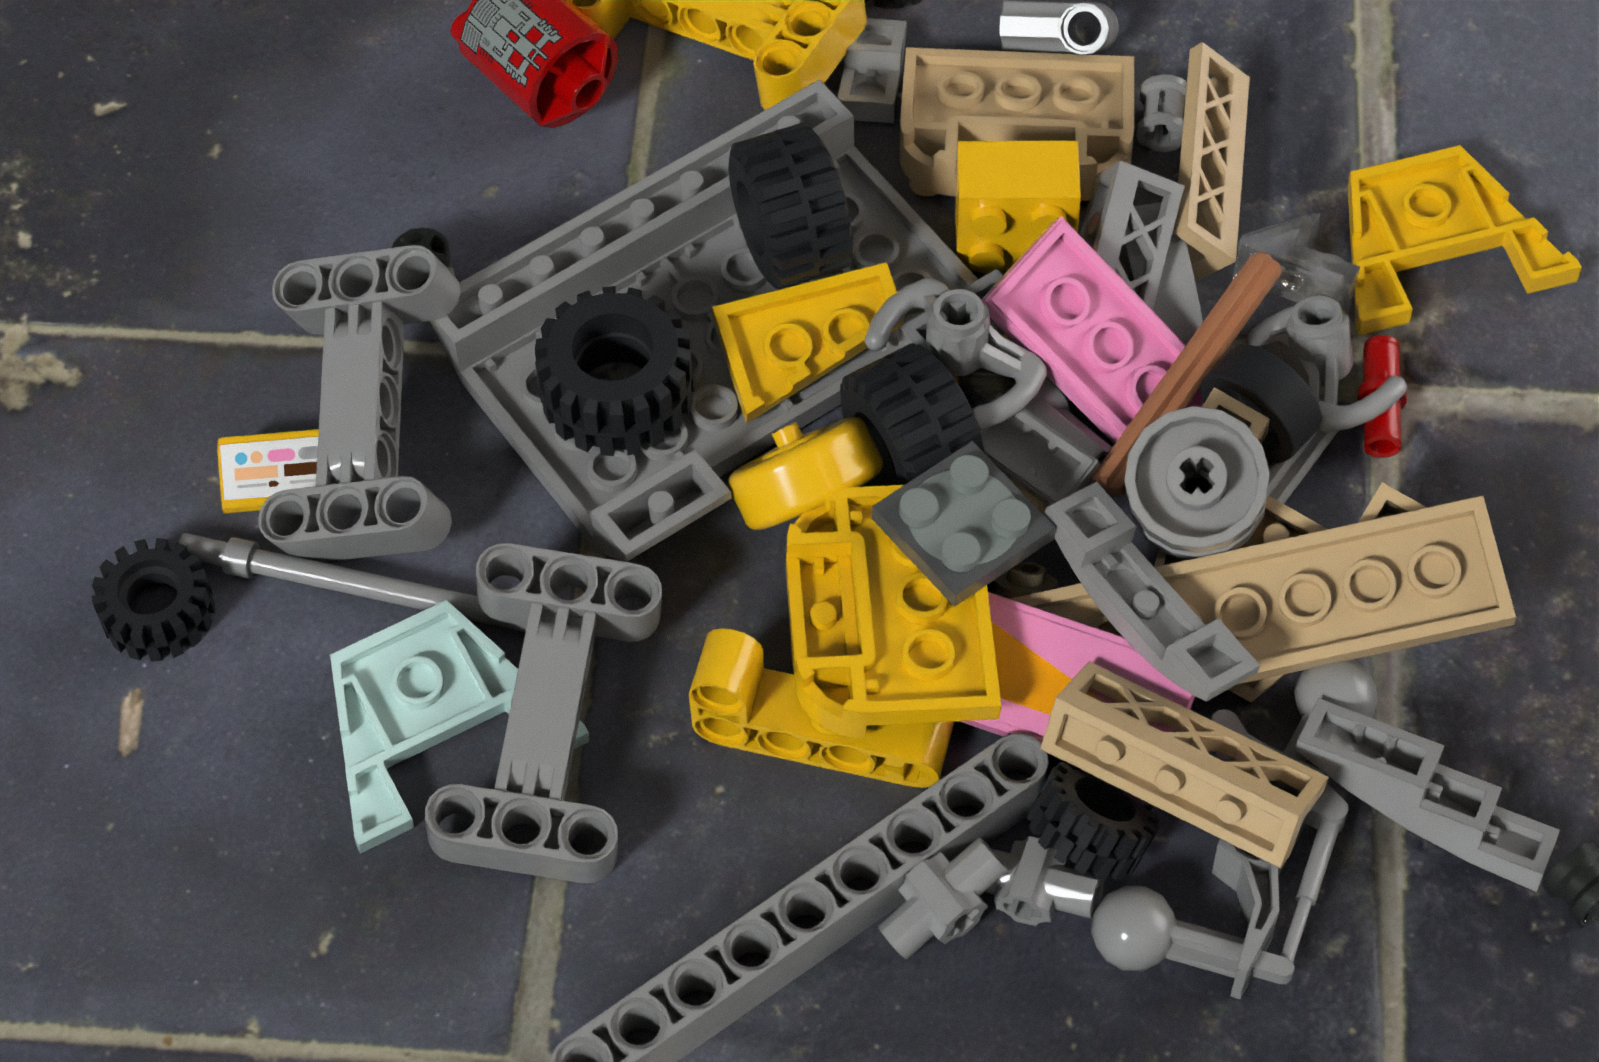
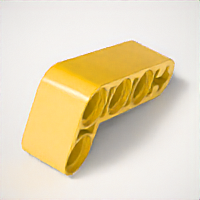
M714 629L707 634L689 691L692 727L700 737L711 743L909 787L927 788L939 781L954 721L871 725L866 728V738L822 734L812 726L810 716L800 704L795 689L794 674L765 669L761 644L753 637L733 629Z

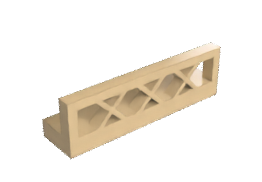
M1204 42L1191 48L1189 53L1178 183L1184 185L1174 225V234L1187 243L1195 282L1236 262L1250 80L1249 76Z
M1090 661L1056 696L1040 748L1279 868L1283 866L1291 855L1303 819L1322 795L1329 778ZM1091 688L1116 700L1117 703H1103L1086 693ZM1148 722H1161L1175 729L1176 732H1162L1150 726ZM1208 751H1221L1235 758L1236 761L1224 762L1210 755ZM1280 780L1301 790V792L1296 797L1271 785L1269 781Z

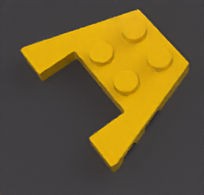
M1461 145L1350 171L1347 188L1355 329L1359 336L1410 323L1413 308L1396 275V272L1492 248L1504 247L1527 294L1578 281L1582 269L1579 261L1569 251L1563 255L1547 240L1549 231L1534 217L1526 219L1508 201L1510 193Z

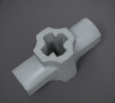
M1029 836L1026 840L1014 841L1010 853L992 849L1009 870L985 891V893L995 895L996 909L1005 912L1014 921L1037 926L1042 922H1051L1055 910L1092 919L1101 901L1104 880L1096 879L1094 873L1086 872L1084 875L1074 871V868H1070L1071 863L1069 859L1062 864L1054 858L1057 852L1054 848L1044 850L1038 843L1040 838Z
M980 837L973 841L952 861L940 852L930 859L922 860L906 874L903 885L898 889L906 901L881 922L878 928L893 948L905 959L910 958L933 936H936L944 944L957 937H962L980 922L981 915L988 907L980 895L1009 870Z

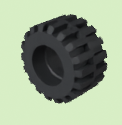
M799 123L734 143L731 146L728 166L733 202L746 244L756 266L765 279L775 289L779 290L849 267L853 248L849 209L833 160L815 131L806 123Z
M616 286L602 287L603 294L594 296L588 290L577 294V303L574 305L566 301L555 309L557 319L547 318L541 327L542 338L536 339L535 365L544 415L549 424L555 423L556 433L563 440L566 441L575 437L576 448L589 452L593 446L600 447L602 456H614L615 449L625 448L628 455L641 453V444L648 442L654 448L665 441V430L675 433L682 425V414H688L692 405L691 392H694L690 337L687 328H682V319L674 309L665 311V301L655 295L646 300L642 297V290L631 287L628 288L626 294L616 293ZM612 362H626L642 368L636 374L621 380H601L588 375L593 369Z
M908 344L843 377L840 384L843 419L859 417L866 423L883 460L881 472L872 479L876 486L905 485L971 441L985 453L977 420L962 389L941 361L920 344Z

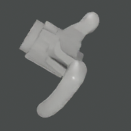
M923 278L903 287L888 298L871 320L865 336V344L869 349L879 351L886 346L892 329L902 316L914 308L925 309L928 318L926 349L941 361L952 376H966L983 368L1015 379V385L1007 393L992 402L972 408L980 430L1003 423L1021 412L1037 395L1046 378V367L1040 357L1034 352L1028 351L1002 337L990 325V313L987 305L983 304L982 300L969 290H949L947 285L938 280Z
M1327 296L1305 298L1295 306L1286 308L1264 319L1249 331L1247 335V345L1258 346L1275 354L1292 367L1308 384L1319 402L1322 420L1318 430L1321 432L1329 433L1350 429L1369 422L1389 410L1407 390L1406 382L1402 377L1390 376L1376 391L1350 405H1337L1338 382L1350 373L1354 361L1349 316L1342 313L1340 304L1333 298ZM1321 386H1325V393H1321Z

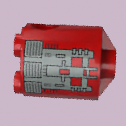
M472 0L467 11L461 13L454 20L450 30L451 36L459 44L460 53L540 127L556 128L571 123L594 107L601 100L614 77L619 59L617 43L570 0Z

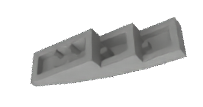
M1320 698L1317 699L1297 740L1296 751L1324 771L1347 791L1405 829L1470 864L1537 892L1558 838L1559 829L1496 806L1502 787L1439 764L1444 745Z

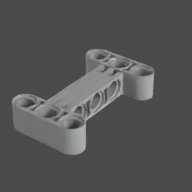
M409 245L300 260L285 266L274 279L272 294L276 304L305 331L315 335H324L316 486L287 489L274 493L265 501L258 517L259 529L263 536L290 556L327 562L426 551L437 547L450 532L452 518L446 504L413 477H398L404 325L433 321L445 317L453 311L461 293L456 277L429 249L423 246ZM428 278L426 283L423 284L420 288H418L421 282ZM368 287H370L369 290H368L366 293L363 294V292H364ZM420 506L417 515L407 522L411 511ZM359 513H361V517L359 518L357 523L354 524L351 528H349V525L353 518L357 516ZM303 520L300 528L292 534L296 524Z
M499 543L487 548L480 555L476 563L478 602L482 611L490 618L502 622L527 625L495 788L487 789L463 784H449L437 789L429 797L425 807L428 842L432 851L441 859L453 863L577 883H596L605 879L613 871L616 864L618 847L617 825L613 817L604 809L593 805L564 801L595 637L635 642L651 636L657 630L661 619L662 584L657 574L650 568L640 564L512 543ZM502 575H510L521 581L516 587L509 590H501L490 584L495 578ZM563 586H575L585 592L581 597L574 600H564L554 594L558 588ZM626 596H638L643 598L648 604L639 610H627L622 608L617 602ZM451 814H463L474 821L466 831L461 833H449L439 827L440 822ZM518 824L533 826L539 832V836L527 844L510 842L504 835L511 827ZM582 835H593L599 837L605 843V847L593 855H583L576 852L570 844Z

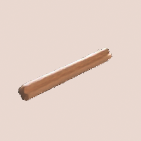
M1260 251L1256 255L1249 257L1101 462L1100 469L1093 476V482H1098L1109 496L1116 497L1126 492L1124 478L1128 454L1143 429L1165 413L1187 407L1200 389L1203 378L1220 361L1280 277L1282 267L1268 253Z

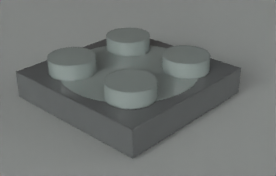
M973 441L872 506L871 519L954 607L1054 540L1056 527Z

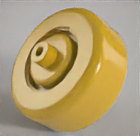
M859 417L844 418L805 434H802L798 423L794 422L771 433L777 447L735 470L728 479V487L746 525L753 530H763L825 505V497L835 494L846 487L862 486L881 472L883 460L866 423Z

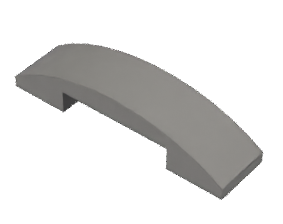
M1098 482L1046 507L1044 515L1056 527L1054 538L1087 593L1125 640L1161 674L1190 694L1208 701L1258 673L1260 664L1218 618L1205 625L1132 543L1136 525Z

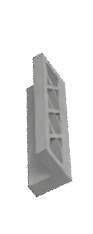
M1120 160L1095 176L1080 236L1133 291L1134 287L1140 285L1138 296L1153 310L1184 185ZM1137 187L1163 196L1158 219L1144 226L1133 205ZM1128 225L1132 233L1124 237ZM1155 229L1153 239L1151 240L1148 232ZM1135 239L1146 260V266L1143 276L1130 282L1118 259L1122 245ZM1061 391L1066 401H1069L1070 399Z

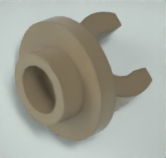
M1020 562L996 578L993 588L1002 597L1011 599L1056 589L1058 581L1053 576L1046 574L1044 566L1032 562Z

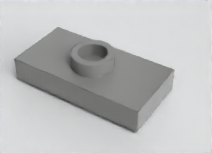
M999 391V393L995 396V398L992 401H994L995 399L999 398L1004 394H1002ZM1024 408L1021 412L1003 423L980 430L987 457L1009 479L1047 506L1085 488L1100 469L1097 459Z

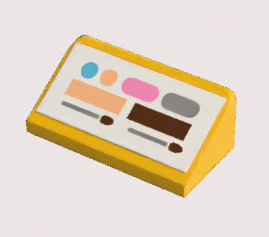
M319 429L219 438L217 441V454L223 513L260 511L265 501L276 492L316 486Z

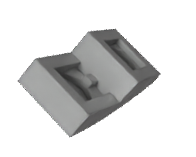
M867 18V23L862 33L846 49L838 99L853 114L855 121L894 123L903 67L907 21Z

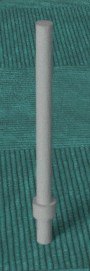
M183 533L179 540V543L187 547L189 555L195 553L201 562L222 566L225 574L250 579L255 573L420 610H426L447 600L468 620L526 632L527 625L502 622L490 618L482 611L478 602V596L262 550L258 542L231 537L228 542Z

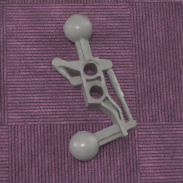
M1355 659L1328 663L1304 670L1298 677L1294 690L1296 705L1302 718L1284 752L1249 735L1237 715L1232 711L1226 709L1216 711L1211 720L1325 775L1324 771L1295 750L1297 740L1317 699L1320 698L1371 718L1375 713L1378 702L1377 689L1369 669ZM1215 751L1216 758L1224 762L1236 761L1235 758L1221 751ZM1280 780L1269 781L1271 785L1296 797L1301 792V790ZM1326 783L1322 795L1303 819L1295 844L1306 824L1318 830L1296 895L1298 903L1281 956L1268 953L1266 950L1273 938L1279 914L1278 876L1285 863L1279 868L1256 856L1248 855L1240 848L1222 839L1219 840L1212 874L1236 891L1248 928L1245 939L1177 920L1162 895L1146 886L1126 885L1107 894L1099 903L1092 916L1091 933L1097 949L1105 961L1122 971L1143 972L1161 963L1166 958L1235 978L1230 997L1240 1000L1252 977L1283 985L1289 983L1294 972L1293 961L1310 908L1316 904L1337 835L1344 828L1349 809L1348 804Z

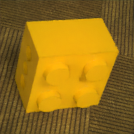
M958 141L955 204L956 256L970 271L989 274L995 269H998V271H1008L1045 229L1061 216L1078 233L1081 200L1078 141Z

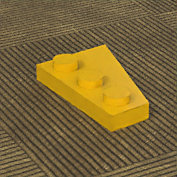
M887 262L712 307V320L746 424L868 348L865 344V336L873 316L884 302L897 292ZM905 315L898 321L892 332L904 324Z

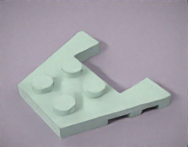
M447 600L330 654L354 838L360 854L414 828L413 819L387 768L503 712H507L508 715L510 713L518 669L505 658L503 650ZM580 720L574 749L589 742V732Z

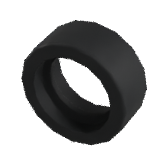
M1241 344L1232 348L1202 380L1200 393L1203 403L1206 402L1215 387L1270 418L1268 434L1261 444L1266 461L1282 463L1291 459L1319 429L1322 414L1319 402L1308 384L1287 363L1275 354L1258 346Z

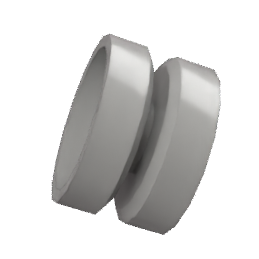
M1192 406L1165 413L1143 429L1129 451L1124 482L1133 523L1147 542L1172 558L1190 560L1235 550L1250 540L1264 517L1270 473L1263 446L1246 424L1222 410ZM1193 478H1201L1208 483L1210 490L1203 494L1197 487L1193 494H1189L1185 491V485Z

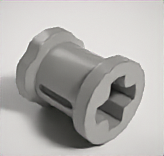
M1161 74L1146 79L1141 85L1140 101L1144 106V118L1137 124L1136 138L1141 145L1148 147L1152 151H1175L1182 144L1187 82L1182 78ZM1162 91L1165 92L1164 102H1162L1160 92ZM1163 125H1166L1167 135H1163Z

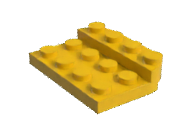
M904 485L846 487L835 494L825 497V505L803 513L794 524H790L788 529L786 583L795 689L801 706L810 716L812 726L822 734L866 738V728L871 725L1000 719L1002 705L987 585L954 607L871 519L872 506Z

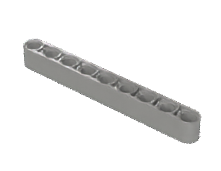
M1010 734L1000 738L566 1037L555 1048L551 1062H678L902 905L906 899L898 889L903 885L906 874L922 860L930 859L941 852L952 861L978 837L983 839L986 844H989L1026 818L1047 780L1048 755L1047 752L1040 749L1042 743L1034 737L1025 734ZM1011 770H1020L1026 772L1031 777L1025 780H1013L1006 777L1004 773ZM958 806H970L977 809L980 813L970 817L956 815L951 810ZM907 842H918L924 844L927 850L910 854L902 851L899 846ZM855 878H865L871 880L875 885L865 891H856L848 888L845 884ZM802 915H812L822 921L819 925L808 929L796 927L791 923L795 918ZM753 952L763 954L768 958L763 964L756 967H746L737 962L742 955ZM697 990L709 992L713 996L707 1003L699 1006H691L681 1001L687 993ZM637 1029H649L657 1033V1036L651 1042L644 1045L630 1044L625 1040L631 1032Z

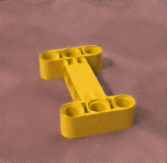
M570 0L606 31L612 39L617 36L628 20L633 18L753 60L760 104L764 110L819 79L825 83L845 56L846 49L859 37L867 23L864 0Z

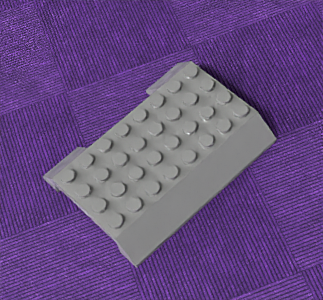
M820 79L459 282L461 293L453 311L443 318L430 321L462 385L598 553L627 562L732 498L731 491L719 477L776 444L771 435L776 430L794 422H797L799 427L802 428L841 404L840 384L844 376L908 344H920L926 348L928 318L925 309L919 307L911 309L905 314L904 324L890 334L888 342L883 349L879 351H873L869 348L865 349L746 424L712 320V307L778 289H775L759 271L740 227L731 193L728 170L730 150L734 143L799 123H806L820 137L833 160L844 190L853 234L851 263L846 269L795 285L887 262L897 292L903 287L923 278H931L948 286L949 290H969L982 299L1003 277L998 269H995L978 280L854 146L853 114ZM616 286V293L626 294L628 288L631 287L642 290L643 299L648 300L655 295L665 301V311L674 309L682 319V328H687L690 337L694 392H691L692 405L688 414H682V425L675 433L665 430V441L654 448L648 442L641 444V453L628 455L625 448L615 449L614 456H602L600 447L593 446L589 452L576 448L575 437L566 441L563 440L556 433L555 423L549 424L544 415L535 365L536 339L542 338L541 327L547 318L557 319L555 309L565 301L574 305L577 303V294L588 290L594 296L603 294L602 287ZM990 318V325L1000 335L1004 334V332ZM612 362L593 369L588 375L601 380H621L636 374L642 368L631 363Z

